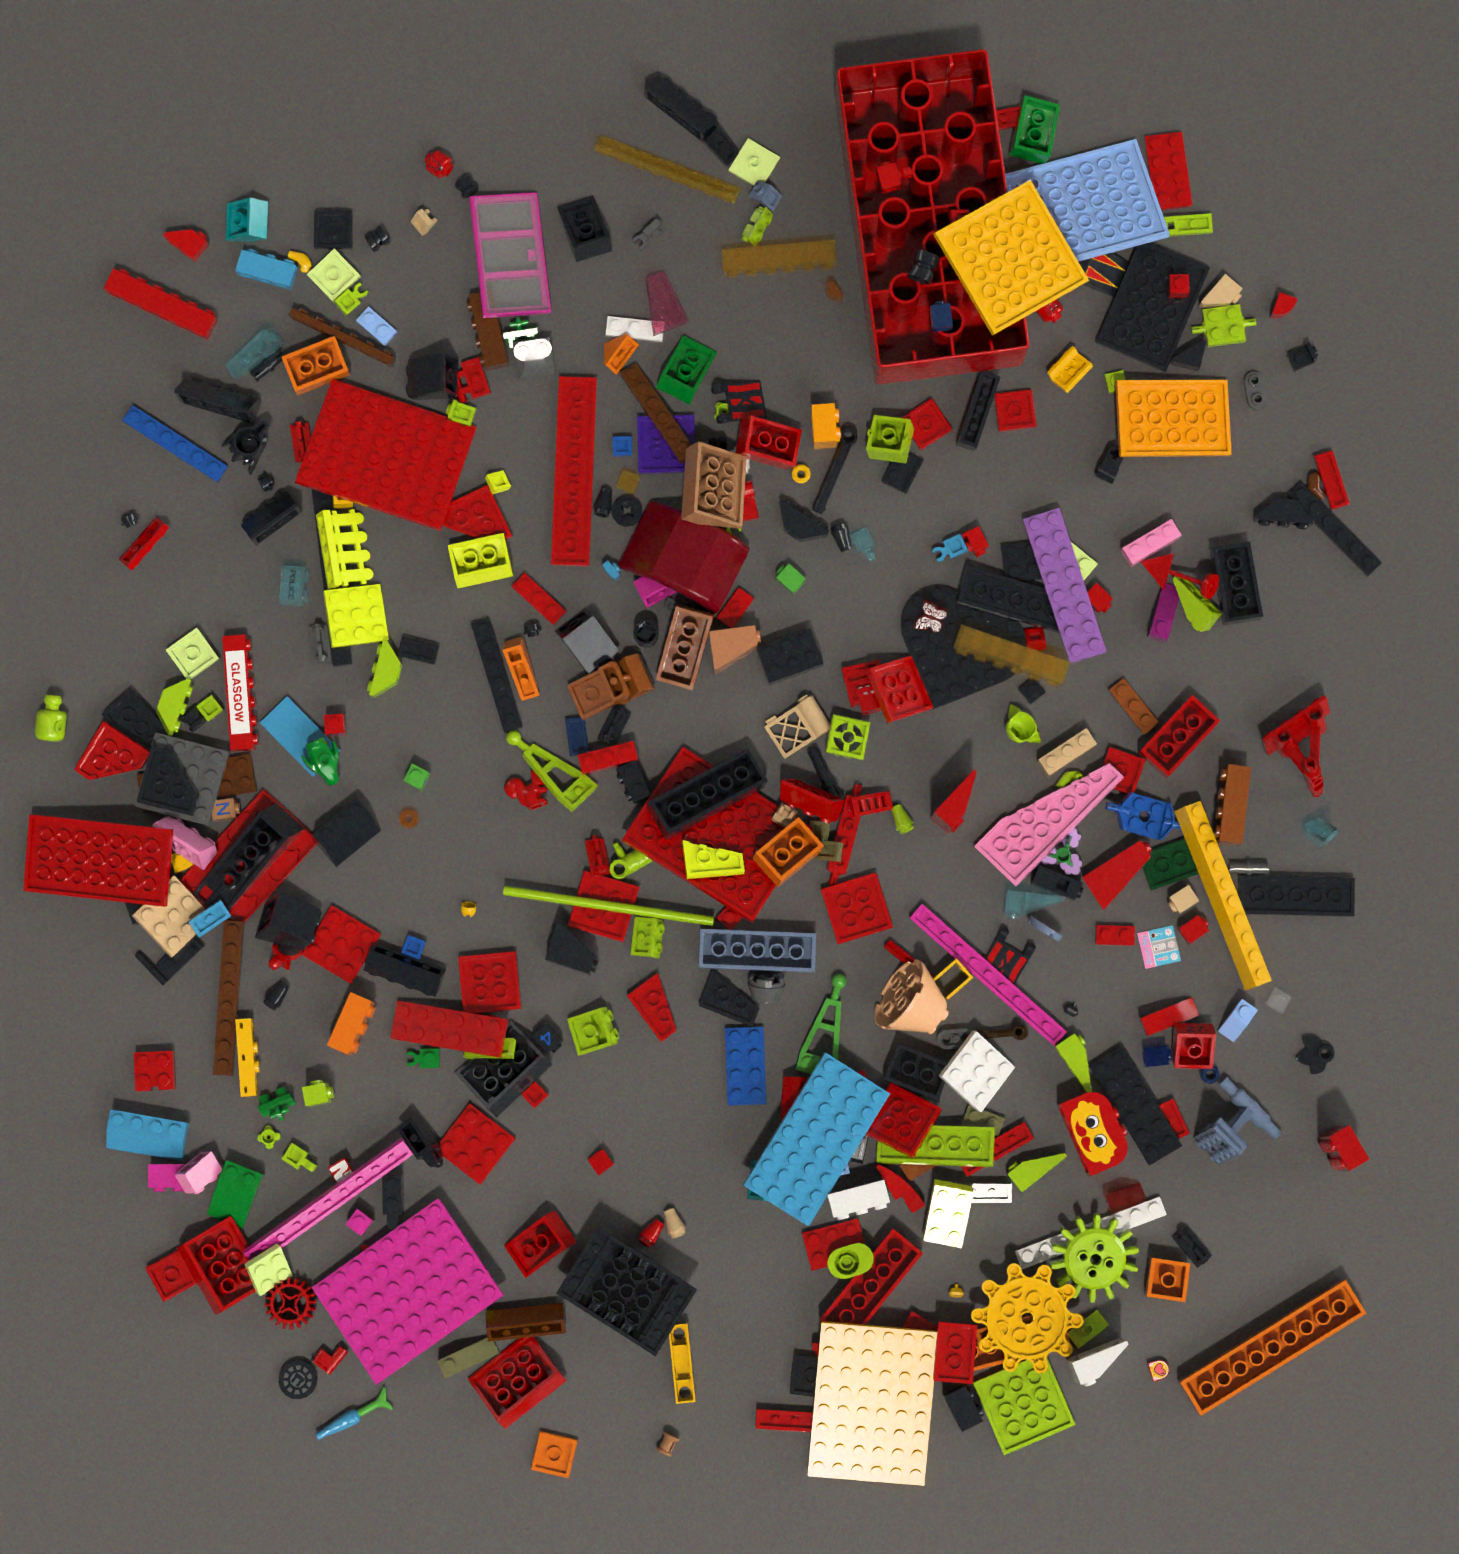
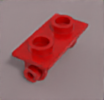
M295 422V425H290L295 463L302 462L311 438L308 422Z
M593 835L591 840L585 841L591 877L610 874L604 838Z

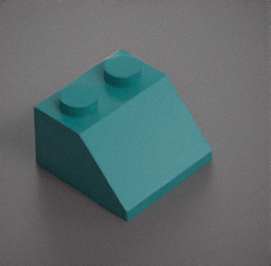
M246 198L227 203L225 241L256 242L267 239L268 202Z

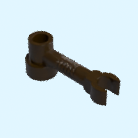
M1017 1025L1013 1029L997 1031L976 1030L977 1032H984L985 1040L1000 1037H1014L1017 1040H1025L1029 1035V1030L1024 1025ZM1018 1029L1022 1030V1034L1020 1036L1017 1035Z

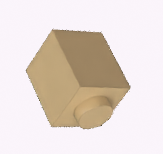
M1188 885L1168 898L1170 902L1167 904L1173 913L1177 912V914H1180L1199 902V899Z

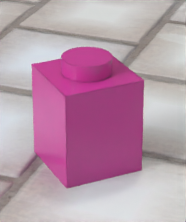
M356 1209L345 1225L360 1236H363L374 1222V1219L362 1210Z

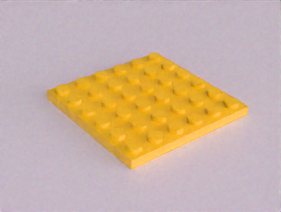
M1031 180L933 234L992 336L1089 281Z

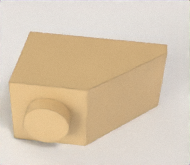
M1225 274L1201 301L1199 307L1201 309L1229 306L1231 303L1236 304L1242 297L1240 293L1243 288Z

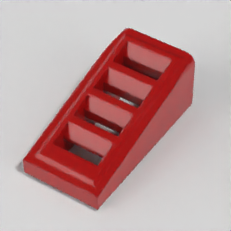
M889 791L850 798L853 817L882 813L893 809ZM858 801H861V806L863 810L861 812Z

